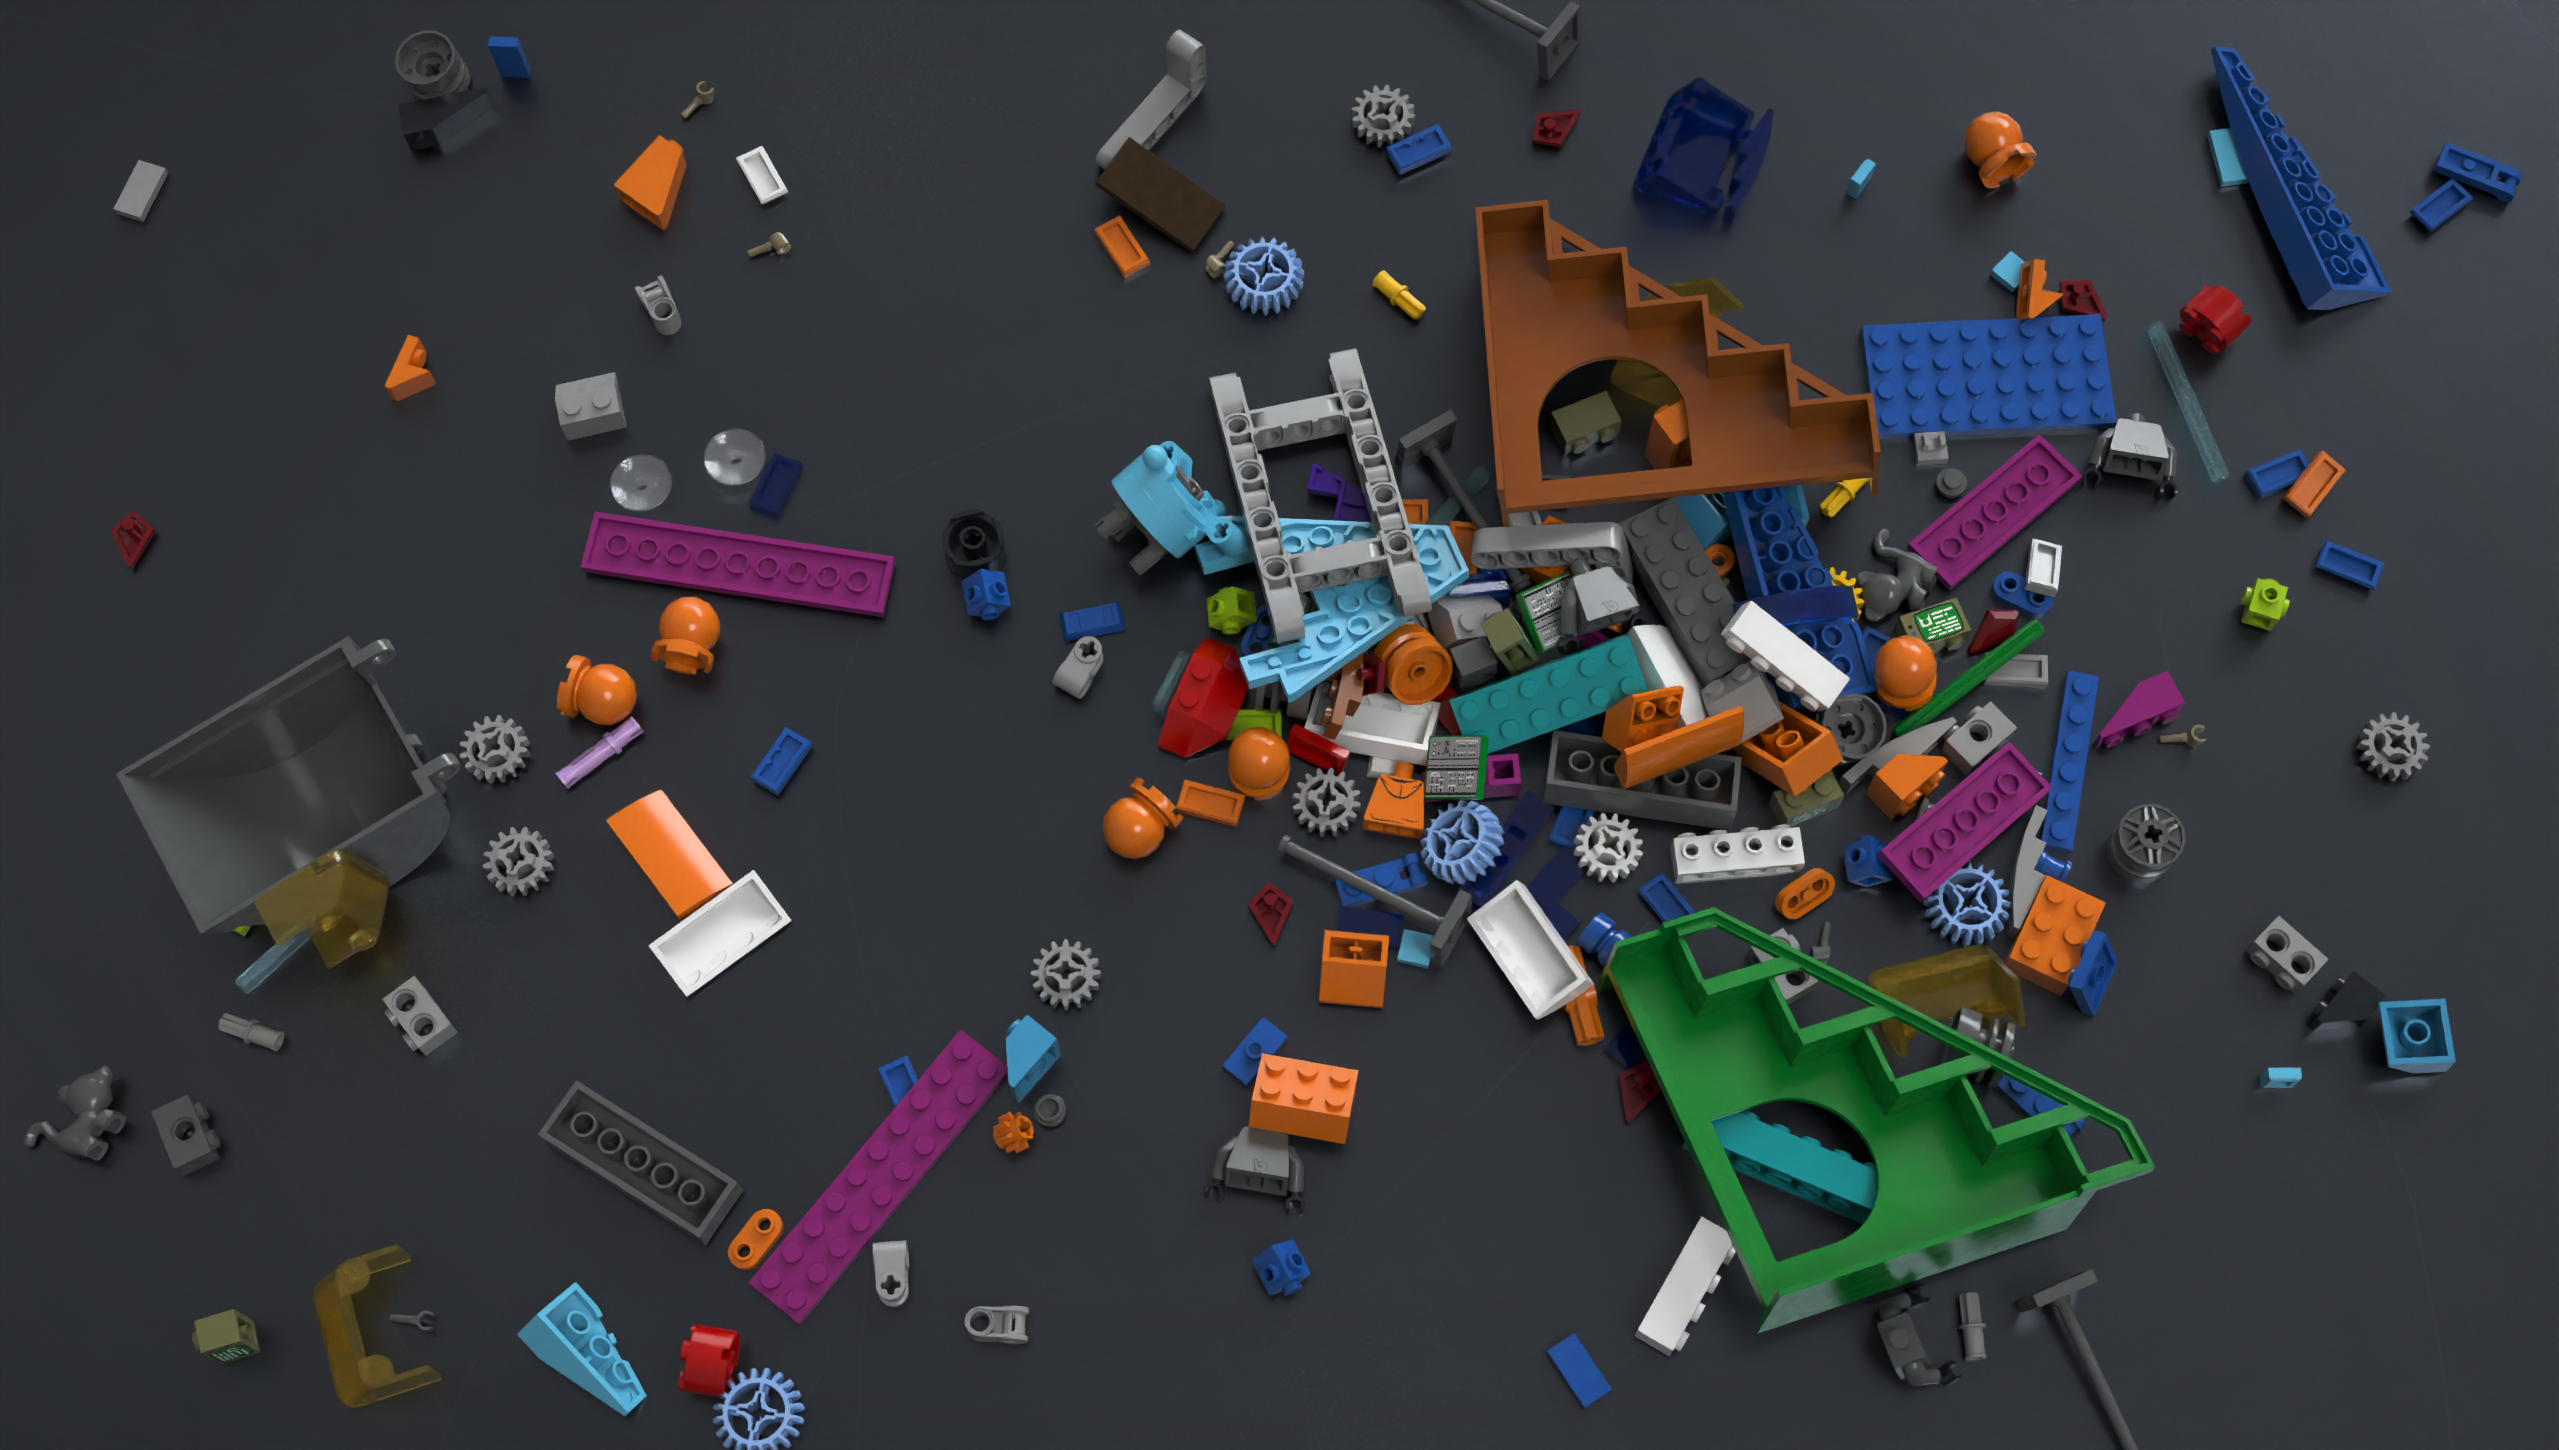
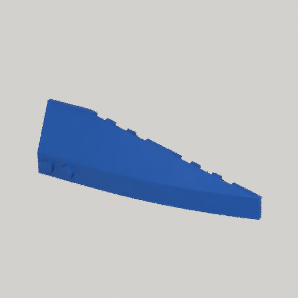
M2214 46L2211 49L2215 71L2240 159L2260 211L2286 264L2288 275L2298 289L2301 302L2307 309L2330 310L2389 295L2391 290L2367 242L2362 235H2358L2355 238L2349 228L2353 221L2347 213L2341 215L2333 203L2336 196L2331 189L2319 183L2318 179L2321 177V174L2295 136L2289 138L2285 133L2283 127L2287 124L2280 115L2274 116L2266 104L2270 100L2265 92L2253 86L2251 82L2255 78L2235 48Z
M1782 486L1724 492L1733 541L1748 602L1753 601L1850 678L1838 697L1844 694L1857 693L1864 695L1877 691L1861 629L1857 622H1853L1846 610L1848 605L1843 596L1839 597L1831 582L1833 577L1828 568L1824 569L1817 556L1819 552L1795 508H1791L1785 497L1787 495L1785 488ZM1768 673V677L1774 684L1778 701L1797 712L1809 710L1801 704L1799 696L1792 691L1783 690L1776 684V678Z

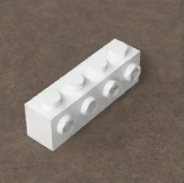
M1753 601L1741 605L1720 634L1727 639L1726 644L1738 653L1743 652L1752 659L1751 664L1762 672L1770 673L1776 678L1775 682L1785 691L1794 692L1801 698V704L1811 711L1820 712L1829 709L1850 680L1848 676Z
M1787 824L1776 825L1771 830L1760 831L1757 827H1748L1737 833L1715 830L1710 832L1709 835L1696 836L1695 833H1683L1678 835L1677 838H1673L1670 846L1675 884L1801 873L1805 865L1800 827L1790 828V825Z
M1701 1216L1634 1335L1635 1337L1667 1356L1671 1355L1674 1348L1681 1351L1690 1335L1684 1331L1690 1320L1695 1323L1697 1322L1706 1306L1700 1302L1705 1292L1707 1291L1712 1294L1721 1279V1276L1716 1274L1720 1265L1724 1263L1728 1266L1736 1252L1725 1229Z

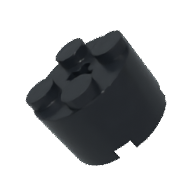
M978 509L961 511L950 519V523L944 528L942 533V545L947 564L957 577L964 580L979 569L999 572L1003 568L1006 558V544L999 521Z

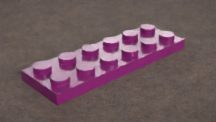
M2039 434L1909 542L1907 549L1921 556L1928 563L1939 567L1935 576L1950 591L2080 482L2082 475Z
M2009 741L1877 855L1921 903L2045 796L2052 787Z

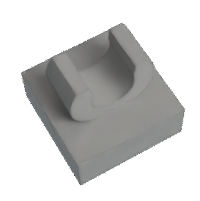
M1945 431L1914 433L1912 440L1916 466L1947 464L1949 457Z

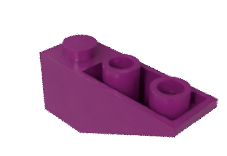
M2166 671L2137 685L2093 743L2094 748L2104 744L2106 747H2112L2123 741V737L2133 733L2134 736H2138L2150 730L2152 724L2160 721L2162 724H2167L2179 717L2178 713L2185 705V701L2169 672Z
M1518 753L1487 756L1483 798L1519 796L1521 774ZM1422 771L1425 792L1426 771ZM1425 799V803H1427V802H1440V801H1454V800H1428V799Z

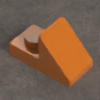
M2032 259L2021 264L2015 317L2020 318V321L2035 318L2063 296L2062 293L2042 290L2047 278V273L2044 270L2045 260Z
M407 336L384 387L392 400L399 401L436 384L431 372L422 368L427 354L418 337Z

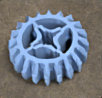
M1261 237L1259 243L1255 244L1250 238L1248 247L1239 244L1237 247L1238 253L1231 251L1230 261L1225 263L1224 282L1226 283V291L1228 294H1231L1232 301L1234 303L1240 302L1242 310L1251 306L1253 315L1258 309H1263V314L1266 316L1269 309L1273 308L1278 314L1280 305L1289 308L1290 299L1296 300L1298 298V291H1301L1303 288L1304 270L1302 269V261L1300 258H1296L1295 250L1287 251L1286 242L1278 246L1275 238L1270 243H1265V239ZM1273 262L1280 265L1286 273L1282 272V269L1275 267ZM1241 279L1246 280V283L1252 284L1255 290L1246 286Z
M1460 800L1457 806L1449 803L1447 811L1438 809L1439 816L1436 819L1429 818L1432 825L1430 828L1423 829L1427 837L1420 841L1424 848L1420 853L1425 859L1426 867L1437 878L1451 884L1457 882L1464 885L1467 879L1475 882L1478 873L1486 876L1485 868L1488 865L1495 866L1493 858L1501 856L1500 850L1497 847L1505 844L1501 837L1504 831L1499 825L1498 817L1491 813V810L1485 805H1480L1472 800L1469 803Z
M1969 860L1963 868H1960L1923 900V905L1930 907L1926 910L1925 917L1935 918L1930 924L1931 928L1939 926L1942 928L1939 934L1940 938L1945 937L1948 933L1952 935V944H1955L1959 938H1962L1964 947L1969 946L1972 939L1978 946L1983 943L1984 938L1991 941L1995 937L1994 932L2000 933L2003 930L2002 922H2007L2010 917L2006 911L2010 909L2011 902L2004 900L2008 897L2009 890L1999 889L2004 883L2003 879L1995 881L1992 879L1995 873L1994 869L1989 870L1986 874L1982 872V863H1979L1976 869H1972V864ZM1964 882L1973 884L1974 886L1971 888H1964L1959 884H1957L1956 886L1954 884ZM1982 892L1987 895L1990 901L1991 912L1987 910L1988 906L1982 902ZM1943 895L1947 897L1946 901L1953 907V914L1951 916L1945 909ZM1974 895L1975 897L1971 901L1972 904L1969 906V908L1965 907L1964 910L1960 912V909L1963 906L1962 903L1965 901V899L1969 900L1971 896ZM1971 919L1976 923L1979 921L1981 924L1967 925L1960 923V921Z
M756 1368L750 1370V1379H747L742 1372L738 1373L740 1381L738 1385L728 1380L726 1384L731 1389L730 1393L720 1394L722 1396L720 1398L725 1400L724 1404L717 1403L713 1406L715 1411L723 1413V1415L713 1418L715 1425H724L716 1431L719 1438L728 1436L723 1445L727 1449L735 1445L734 1450H779L777 1445L782 1443L786 1448H790L791 1443L786 1437L789 1434L793 1437H798L800 1434L792 1427L793 1424L801 1425L804 1423V1419L795 1415V1413L805 1410L802 1403H794L801 1397V1393L798 1390L790 1392L794 1383L789 1379L782 1384L784 1375L781 1372H777L771 1380V1370L769 1368L763 1370L761 1378H759ZM759 1388L758 1391H755V1395L749 1403L736 1405L744 1394ZM769 1389L781 1395L785 1405V1413L770 1408ZM761 1407L769 1415H765L763 1419L760 1417V1421L756 1422V1419L748 1413H752L754 1410L758 1411L757 1408ZM733 1416H739L741 1419L748 1421L747 1431L750 1432L748 1440L737 1434L733 1424ZM782 1423L773 1435L759 1440L767 1426Z

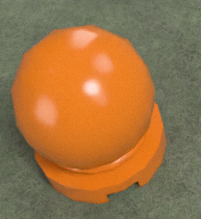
M1999 111L1988 112L1974 118L1966 129L1964 139L1965 151L1972 163L1980 167L1978 174L1985 187L1989 189L2000 187L1998 182L2009 177L2015 181L2034 166L2035 163L2032 158L2036 157L2037 154L2030 144L2023 143L2020 125L2009 115Z
M681 597L670 603L663 610L658 624V633L661 640L653 643L650 657L654 662L658 661V658L665 661L666 669L679 673L696 675L697 669H704L705 673H709L714 662V656L709 650L714 647L720 635V620L716 611L708 602L698 597Z
M1906 635L1892 638L1880 648L1874 659V678L1878 689L1876 694L1886 706L1890 707L1891 705L1896 708H1905V711H1912L1922 708L1932 699L1937 683V661L1932 649L1921 639Z
M580 655L571 657L566 665V668L571 669L567 682L560 681L557 694V709L562 710L560 715L574 718L580 712L584 718L598 725H613L624 720L632 713L637 699L635 682L626 670L614 664L600 663L592 667L591 660L587 657Z
M1264 727L1248 728L1239 734L1229 747L1227 756L1230 783L1236 792L1253 797L1254 800L1258 801L1271 799L1282 792L1290 775V754L1288 746L1277 732Z
M1137 777L1129 786L1132 797L1121 798L1110 806L1104 816L1102 827L1105 841L1112 851L1124 858L1130 859L1147 857L1157 850L1164 838V827L1175 830L1183 821L1182 815L1178 814V816H1175L1172 813L1176 808L1175 805L1156 787L1152 786L1148 790L1142 786L1145 781L1140 777Z

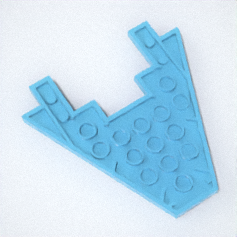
M1219 516L1233 522L1248 538L1242 516ZM1279 518L1284 550H1287L1288 553L1291 552V555L1315 550V547L1319 546L1327 548L1346 544L1348 540L1356 542L1376 537L1372 522ZM1409 524L1432 604L1468 579L1469 569L1449 526ZM1249 538L1246 549L1238 556H1228L1212 541L1195 545V553L1204 575L1255 562ZM1387 575L1309 591L1317 611L1302 616L1306 629L1305 638L1296 639V643L1239 658L1240 667L1249 689L1280 681L1288 703H1290L1351 660L1356 659L1361 653L1415 615L1403 617L1402 613L1398 612Z

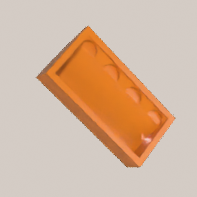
M1740 705L1624 749L1613 766L1623 790L1739 746L1744 731V711Z
M662 790L635 801L606 820L611 830L680 922L733 885Z

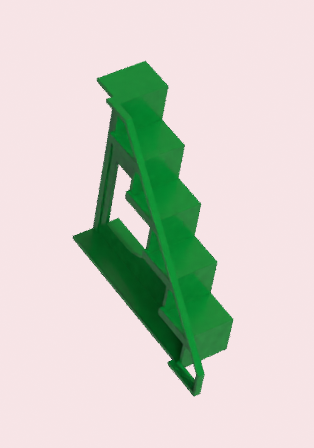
M1714 907L1662 922L1657 930L1615 942L1597 985L1599 991L1615 988L1762 1306L1764 1313L1754 1327L1757 1334L2066 1230L2097 1190L2151 1173L2155 1168L2130 1119ZM1718 928L1775 958L1704 980L1684 937ZM1801 970L1871 1007L1799 1029L1774 977ZM1895 1018L1963 1053L1966 1057L1896 1079L1870 1026ZM1992 1068L2064 1106L1993 1129L1966 1075ZM1772 1102H1806L1833 1112L1846 1121L1860 1135L1871 1153L1876 1168V1200L1866 1222L1852 1235L1836 1243L1776 1262L1711 1121ZM2087 1117L2117 1133L2130 1160L2088 1174L2063 1125Z

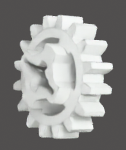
M1601 813L1598 822L1591 816L1586 822L1587 825L1582 824L1578 830L1580 835H1576L1573 841L1574 844L1578 845L1573 855L1582 857L1578 866L1583 867L1587 865L1589 869L1586 875L1591 876L1596 872L1600 882H1602L1605 875L1609 876L1611 882L1616 881L1618 874L1623 879L1627 878L1630 873L1629 870L1634 871L1638 866L1636 860H1640L1643 852L1638 850L1643 841L1634 838L1638 829L1629 830L1627 828L1629 824L1628 819L1622 823L1618 822V814H1614L1611 820H1607L1605 813ZM1591 836V843L1593 844V848L1589 850L1588 841L1589 837ZM1624 846H1627L1628 852L1626 859L1624 858V856L1626 855L1623 851Z

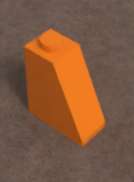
M659 135L616 181L614 188L620 201L664 231L668 226L687 164L683 155V148L676 141H668Z

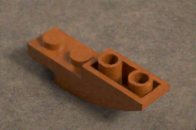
M1362 653L1356 659L1351 660L1324 679L1331 682L1327 696L1332 698L1330 706L1326 705L1321 719V723L1326 724L1324 737L1335 740L1343 727L1345 715L1353 717L1361 704L1364 680H1358L1357 670L1358 668H1364Z

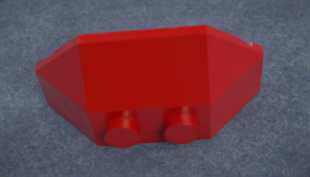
M1206 637L1194 651L1168 707L1157 744L1158 748L1183 758H1188L1194 755V753L1227 739L1249 690L1235 648Z

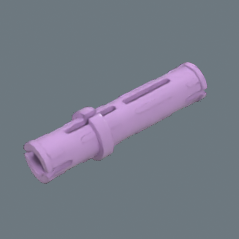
M631 716L610 733L605 732L601 740L555 774L566 788L569 789L616 753L618 755L621 753V748L644 731Z

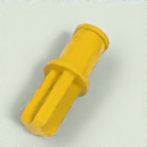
M1385 270L1381 271L1374 278L1372 285L1390 299V304L1399 306L1413 319H1419L1424 314L1426 307L1408 292L1406 285H1400Z
M1869 478L1837 482L1834 485L1835 489L1820 504L1821 513L1829 518L1834 517L1848 501L1851 502L1855 499V494L1869 481Z

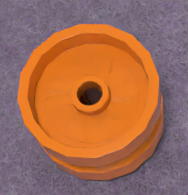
M1405 624L1398 627L1381 639L1375 648L1374 657L1387 663L1386 686L1398 701L1407 705H1421L1433 700L1444 691L1451 680L1453 673L1452 658L1426 628L1418 624Z

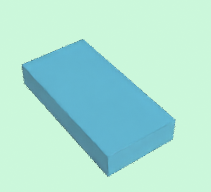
M2231 128L2209 131L2207 138L2220 186L2225 187L2249 183Z

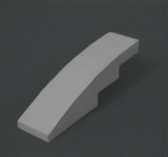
M1951 717L1922 726L1893 739L1873 754L1862 759L1842 775L1839 781L1841 790L1847 795L1867 775L1873 779L1875 773L1898 753L1927 755L1944 739V735L1955 726L1957 721Z
M2038 805L2034 807L2028 817L2018 842L2010 873L2007 901L2011 902V907L2007 910L2010 916L2007 921V936L2014 938L2020 930L2045 878L2044 874L2034 870L2046 845V842L2035 837L2048 811Z

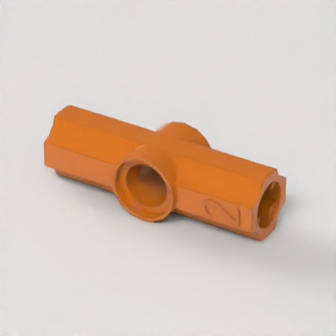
M1568 946L1587 973L1580 946ZM1594 985L1563 1006L1565 1013L1569 1014L1577 1046L1595 1044L1598 1041L1604 1040L1605 1037L1596 1007L1598 1006V1000Z

